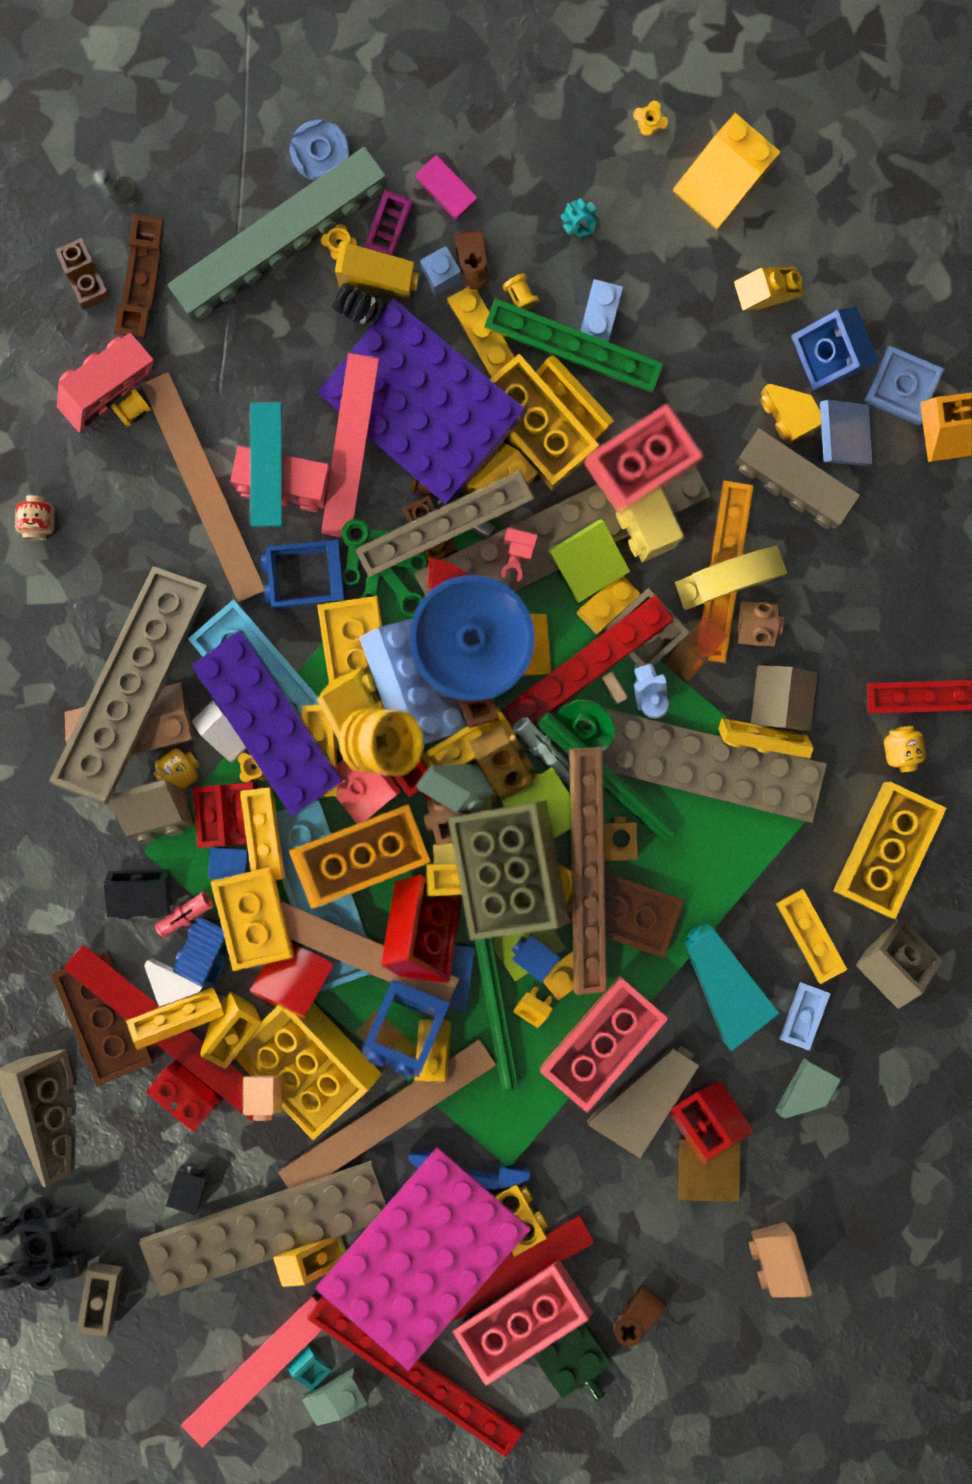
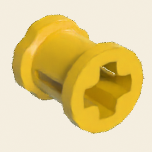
M522 273L506 281L502 288L505 292L509 293L515 306L529 310L538 304L540 300L538 296L533 295L526 282L527 276L525 273Z
M135 388L131 390V395L118 405L115 403L111 405L114 412L127 428L131 426V421L144 411L149 412L151 410Z

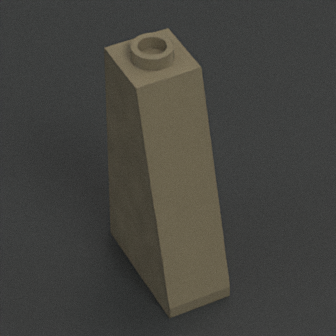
M670 1045L593 1112L587 1119L588 1125L636 1157L641 1158L698 1069L699 1064L693 1060L696 1055L681 1045L678 1050Z

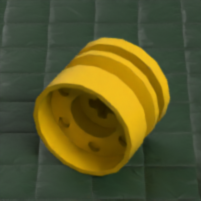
M359 709L348 717L343 724L340 734V751L344 761L353 770L361 773L390 776L404 775L416 766L421 758L424 747L423 732L419 722L412 714L403 710Z

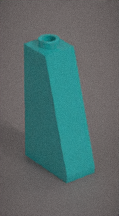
M708 924L705 926L699 925L688 933V939L684 941V945L720 1037L725 1045L733 1051L777 1016L779 1012L716 931Z

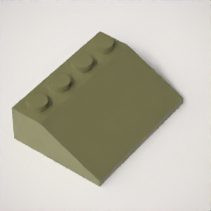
M547 800L448 818L470 940L554 929L569 922Z

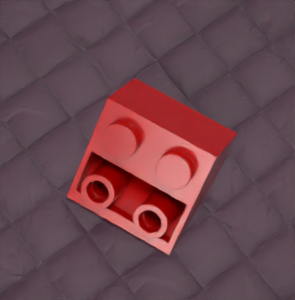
M720 1081L673 1107L669 1114L703 1166L754 1133V1130Z

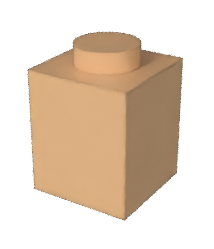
M252 1075L243 1077V1115H253V1120L268 1121L272 1120V1115L282 1113V1075Z

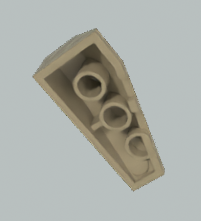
M62 1049L23 1057L1 1067L0 1089L3 1099L42 1186L48 1187L71 1174L72 1138L68 1135L69 1117H72L73 1107L69 1106L70 1089H73V1074L67 1051Z

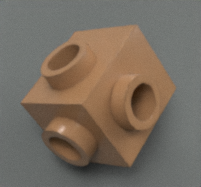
M742 601L737 623L738 644L775 647L777 635H782L784 627V617H779L778 604Z
M435 799L427 801L429 813L423 814L427 832H434L437 846L452 842L448 818L465 815L467 812L456 813Z

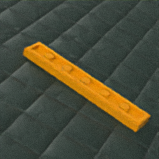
M723 481L709 567L743 555L754 485ZM737 591L703 604L695 659L726 663Z

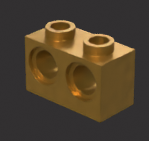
M502 724L469 742L478 763L502 801L534 784L529 773L534 769L525 753L519 755L518 750L522 748L513 732L508 735Z
M611 817V823L604 824V861L638 860L636 823H629V817ZM620 829L626 831L629 836L628 843L623 847L615 846L612 841L613 834Z

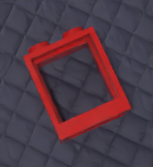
M177 1060L168 1065L146 1090L150 1097L192 1132L196 1130L222 1099L219 1094ZM173 1102L178 1104L177 1109H172L171 1104Z

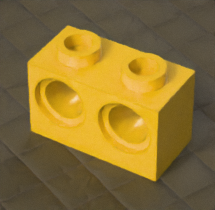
M516 1184L499 1188L492 1192L501 1202L507 1196H515L519 1200V1204L516 1208L510 1210L522 1221L530 1223L534 1227L533 1232L525 1236L512 1250L514 1256L547 1239L545 1229L549 1226L541 1211L535 1213L530 1202L534 1199L526 1184L522 1186Z

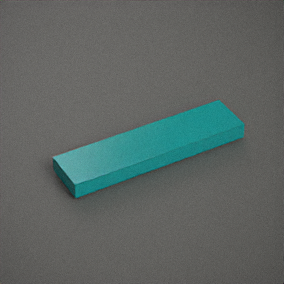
M281 402L250 403L251 527H282Z

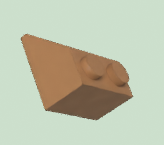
M782 1222L751 1231L753 1241L748 1242L753 1260L759 1259L762 1270L757 1272V1276L762 1290L767 1289L772 1298L811 1296L812 1292L797 1240L788 1224Z

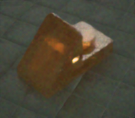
M704 617L686 638H683L665 664L688 683L728 636Z
M377 1009L355 1032L364 1042H366L379 1012ZM385 1017L375 1042L414 1058L417 1054V1046Z

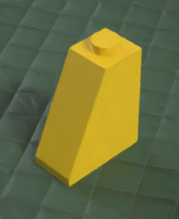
M340 242L335 268L340 288L343 283H349L365 292L410 299L411 290L417 291L419 273L415 272L414 262L350 243Z

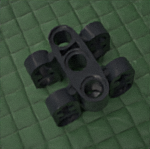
M35 1197L21 1208L19 1215L0 1217V1240L8 1239L11 1241L19 1234L23 1260L0 1264V1290L13 1288L21 1283H28L34 1289L44 1291L49 1289L56 1281L73 1279L85 1272L88 1268L86 1251L61 1253L57 1232L58 1230L70 1227L75 1229L82 1222L78 1205L53 1210L51 1203L46 1198ZM30 1207L38 1208L42 1213V1219L32 1218L29 1212ZM34 1238H42L46 1243V1250L38 1249L34 1244ZM49 1275H51L50 1280H45Z

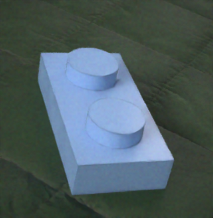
M594 279L581 332L607 342L609 341L622 286Z
M800 982L779 1039L810 1051L830 993Z

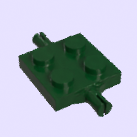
M586 1322L533 1355L562 1399L576 1389L583 1387L587 1388L595 1402L599 1400V1397L601 1399L605 1395V1392H603L595 1379L599 1373L611 1366L613 1361Z

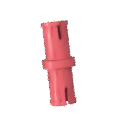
M202 891L187 903L176 905L173 912L154 923L157 933L165 939L181 927H188L193 924L195 918L214 907L211 896L207 892ZM190 909L193 910L192 912L188 913L186 916L179 919L178 921L176 920V918L180 917Z

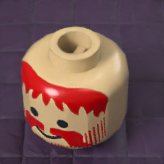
M26 496V501L18 503L15 507V530L22 534V539L47 540V536L54 532L55 508L52 504L45 502V497Z

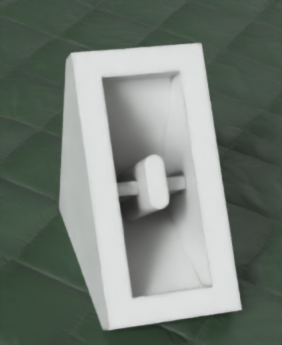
M212 700L192 720L199 734L229 762L233 763L247 749L215 701Z
M153 958L147 960L145 964V969L159 1007L204 989V987H200L173 972L172 967Z

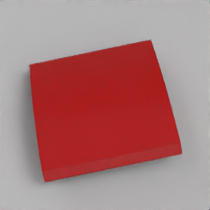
M258 782L192 788L197 848L247 844L240 791L258 789Z
M291 943L294 957L265 964L249 992L275 1007L279 1005L304 1019L333 969L334 963Z

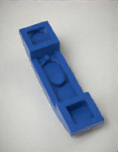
M410 1149L408 1161L416 1168H419L432 1152ZM503 1163L499 1164L498 1175L466 1170L486 1189L509 1187L530 1178V1167L505 1166Z

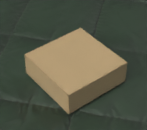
M610 672L601 678L615 705L627 699V695L614 673Z

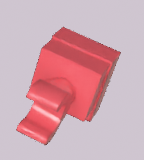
M507 528L504 543L510 545L508 557L510 558L508 564L502 569V579H505L508 570L513 569L518 574L516 582L519 583L523 575L520 568L521 560L530 562L537 535Z

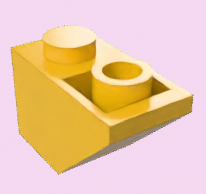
M761 267L734 281L743 310H759L805 295L802 287V277L796 267Z
M768 384L761 391L762 397L760 401L763 408L768 414L772 412L777 421L775 427L778 434L783 440L787 439L789 444L821 427V413L811 395L773 384Z

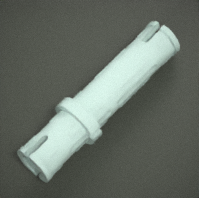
M528 717L521 718L514 725L513 731L529 746L528 750L532 755H537L549 768H554L560 780L570 791V763L551 744V738L547 734H542Z

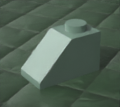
M479 763L430 766L417 783L420 791L456 813H475L482 810L494 793Z
M803 1058L775 1111L779 1116L789 1118L826 1107L829 1101L833 1102L838 1096L841 1085H839L841 1079Z
M354 1367L302 1397V1401L316 1426L342 1420L368 1405L370 1393Z

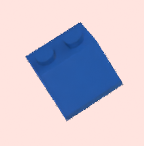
M857 307L838 309L791 335L813 391L854 376L879 363Z

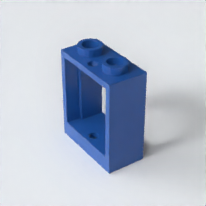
M339 540L267 546L266 555H261L263 573H268L269 585H264L266 603H271V607L274 610L310 607L346 600L344 581L342 579L343 566ZM327 553L331 595L281 600L277 557Z
M393 979L364 1044L362 1054L366 1055V1059L373 1064L383 1066L385 1063L394 1067L395 1072L404 1077L412 1078V1076L419 1078L450 1003ZM392 1002L435 1019L418 1060L375 1042Z

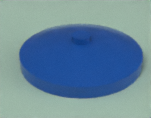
M469 575L447 580L435 587L424 597L413 616L409 640L414 663L422 677L433 688L455 699L476 701L503 693L521 678L530 663L535 636L530 613L523 601L513 590L497 580Z

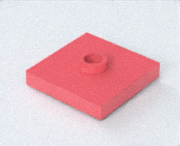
M344 759L338 764V773L344 782L339 785L340 796L335 797L357 824L368 820L401 792L389 775L358 772L353 770Z

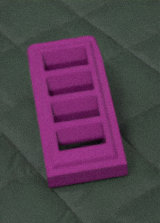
M384 190L364 247L394 256L414 201ZM389 202L404 207L402 213L388 208ZM387 213L399 218L398 224L383 219L384 214ZM380 224L394 229V236L378 230ZM375 236L391 241L390 247L374 242Z

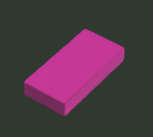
M437 155L415 174V179L455 220L459 219L477 202V196Z

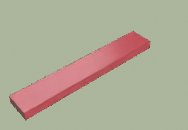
M348 353L321 534L342 538L341 531L344 524L351 519H355L380 358Z
M314 1294L182 1423L181 1426L202 1448L322 1331V1329L307 1320L309 1313L319 1301Z

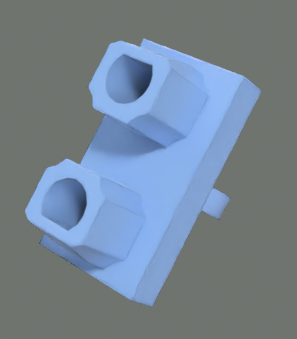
M652 664L636 668L635 675L637 680H635L634 690L638 711L643 710L645 715L654 719L664 716L669 707L667 682L664 674L657 676Z

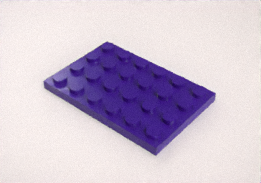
M395 299L385 308L375 325L368 329L350 351V353L380 358L368 437L446 505L455 500L527 413L522 406ZM348 355L317 392L338 411H340Z

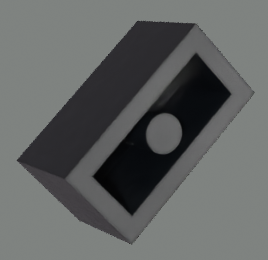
M169 869L108 871L103 884L107 917H117L118 919H129L133 916L160 918L169 914L172 904Z

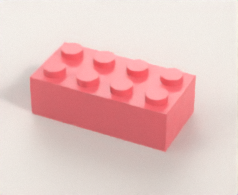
M618 975L606 989V992L599 997L542 1063L540 1072L588 1113L668 1018Z
M559 1259L459 1324L452 1332L486 1386L587 1321L593 1311Z

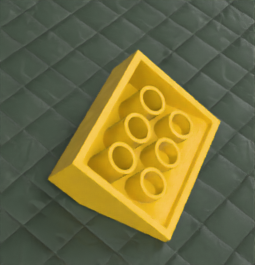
M314 1002L304 1019L278 1005L262 1021V1024L235 1057L251 1076L282 1075V1108L312 1140L319 1136L361 1098L382 1075Z

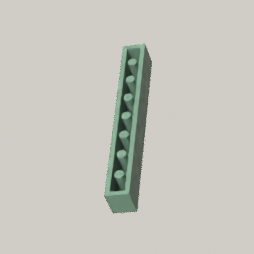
M365 146L172 280L167 284L169 289L192 321L196 318H205L213 311L212 307L217 303L229 301L238 293L237 289L246 283L247 285L255 283L261 278L263 271L270 266L275 268L282 264L287 258L286 255L293 250L299 251L305 248L311 242L310 238L321 232L323 234L332 229L337 219L343 215L347 217L355 213L360 207L359 204L364 200L378 197L384 191V186L387 185L385 174Z

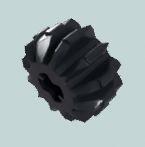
M343 283L340 290H337L332 304L336 312L367 328L375 325L386 307L385 303L379 298L349 283Z

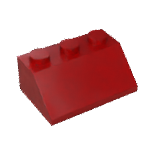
M422 874L395 881L381 966L403 978L444 984L450 983L462 898L457 895L428 896L427 877Z

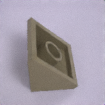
M650 587L605 628L608 631L653 596L658 598L674 622L629 655L639 667L648 664L654 666L691 632Z
M758 665L750 724L811 732L818 673L795 667Z

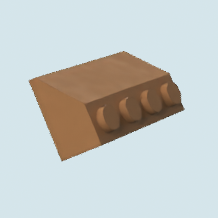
M182 682L163 687L131 757L197 740ZM85 707L65 712L66 744Z

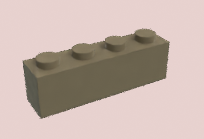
M759 428L735 462V464L740 466L738 470L750 479L758 478L765 483L764 488L776 496L782 494L790 500L789 504L800 512L808 511L815 516L814 521L826 529L830 527L836 529L860 496Z

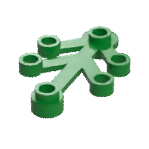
M351 519L344 524L341 536L344 543L349 546L347 565L343 571L342 579L347 585L355 586L361 580V574L357 570L359 557L355 549L389 533L388 531L372 530L368 523L362 519ZM354 529L362 530V537L358 540L353 539L351 536ZM417 554L393 566L410 568L412 571L417 572L427 566V561L423 555ZM415 558L423 560V566L419 569L412 566V561ZM391 567L379 572L401 600L400 609L403 614L413 618L416 610L409 611L407 603L410 600H416L419 606L423 600L422 597L417 593H410ZM350 571L357 573V579L354 582H349L346 579V575ZM379 573L370 577L367 575L365 593H363L361 598H365L367 595L378 596Z

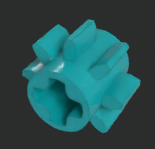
M582 198L567 203L565 213L560 216L565 223L563 227L568 235L575 232L579 239L582 236L593 233L596 223L600 222L599 217L596 215L597 208L591 201L586 205Z

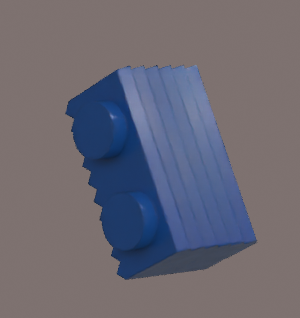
M197 917L196 921L188 929L186 944L176 955V966L173 968V972L200 987H214L229 956L222 925L209 918Z

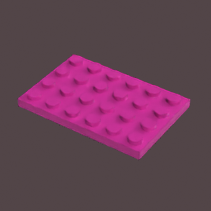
M437 1146L316 1285L315 1289L403 1367L409 1370L530 1231V1227Z

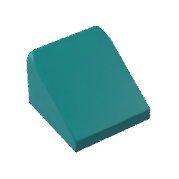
M309 1344L287 1364L292 1378L311 1391L333 1370L332 1366Z

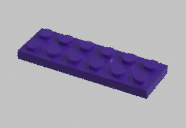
M239 630L191 665L292 817L304 811L344 782L244 631Z

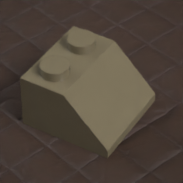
M166 780L115 793L109 802L125 836L137 841L139 844L154 842L156 837L165 834L166 836L181 835L184 833V829L194 827L188 792Z
M900 917L866 949L856 966L899 1009L924 992L943 959Z

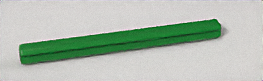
M547 712L539 719L537 726L569 756L570 749L588 748L551 713ZM603 762V787L664 843L672 841L677 834V829Z
M493 937L476 939L475 945L500 1084L503 1090H512L519 1086Z

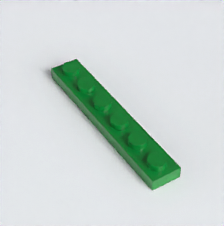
M496 298L493 301L484 329L551 355L554 354L556 357L649 393L653 392L663 366L661 362Z

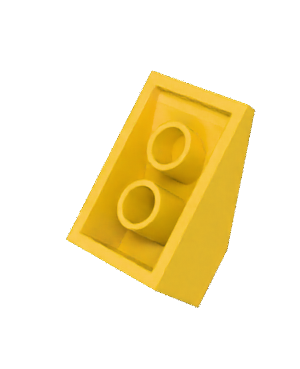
M734 113L713 137L672 192L718 230L776 164L781 152L738 114Z

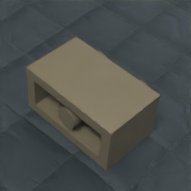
M94 1262L88 1268L77 1333L107 1337L115 1324L124 1267Z

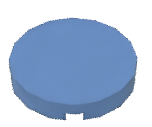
M320 119L306 122L294 133L290 144L293 165L301 175L310 180L320 178L347 159L350 153L347 137L341 128L334 123L332 124Z

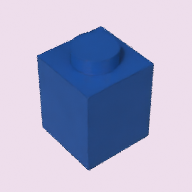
M210 848L208 878L221 879L251 872L248 849Z
M531 934L527 939L521 936L511 950L515 953L512 960L541 983L560 959L559 955Z

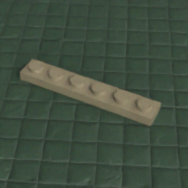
M518 470L356 548L355 551L368 577L516 508L534 499V496L522 471Z

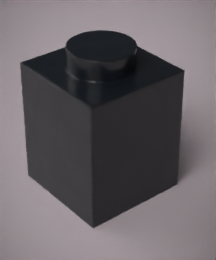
M195 1164L181 1165L176 1171L166 1206L195 1215L200 1208L210 1174L203 1172L204 1168Z

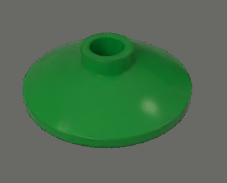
M574 700L565 704L557 713L556 719L588 748L599 747L603 748L604 751L612 743L615 736L613 718L598 703L589 700ZM583 720L590 722L591 725L585 724Z

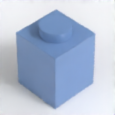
M447 246L420 260L421 271L435 296L462 282L461 271Z

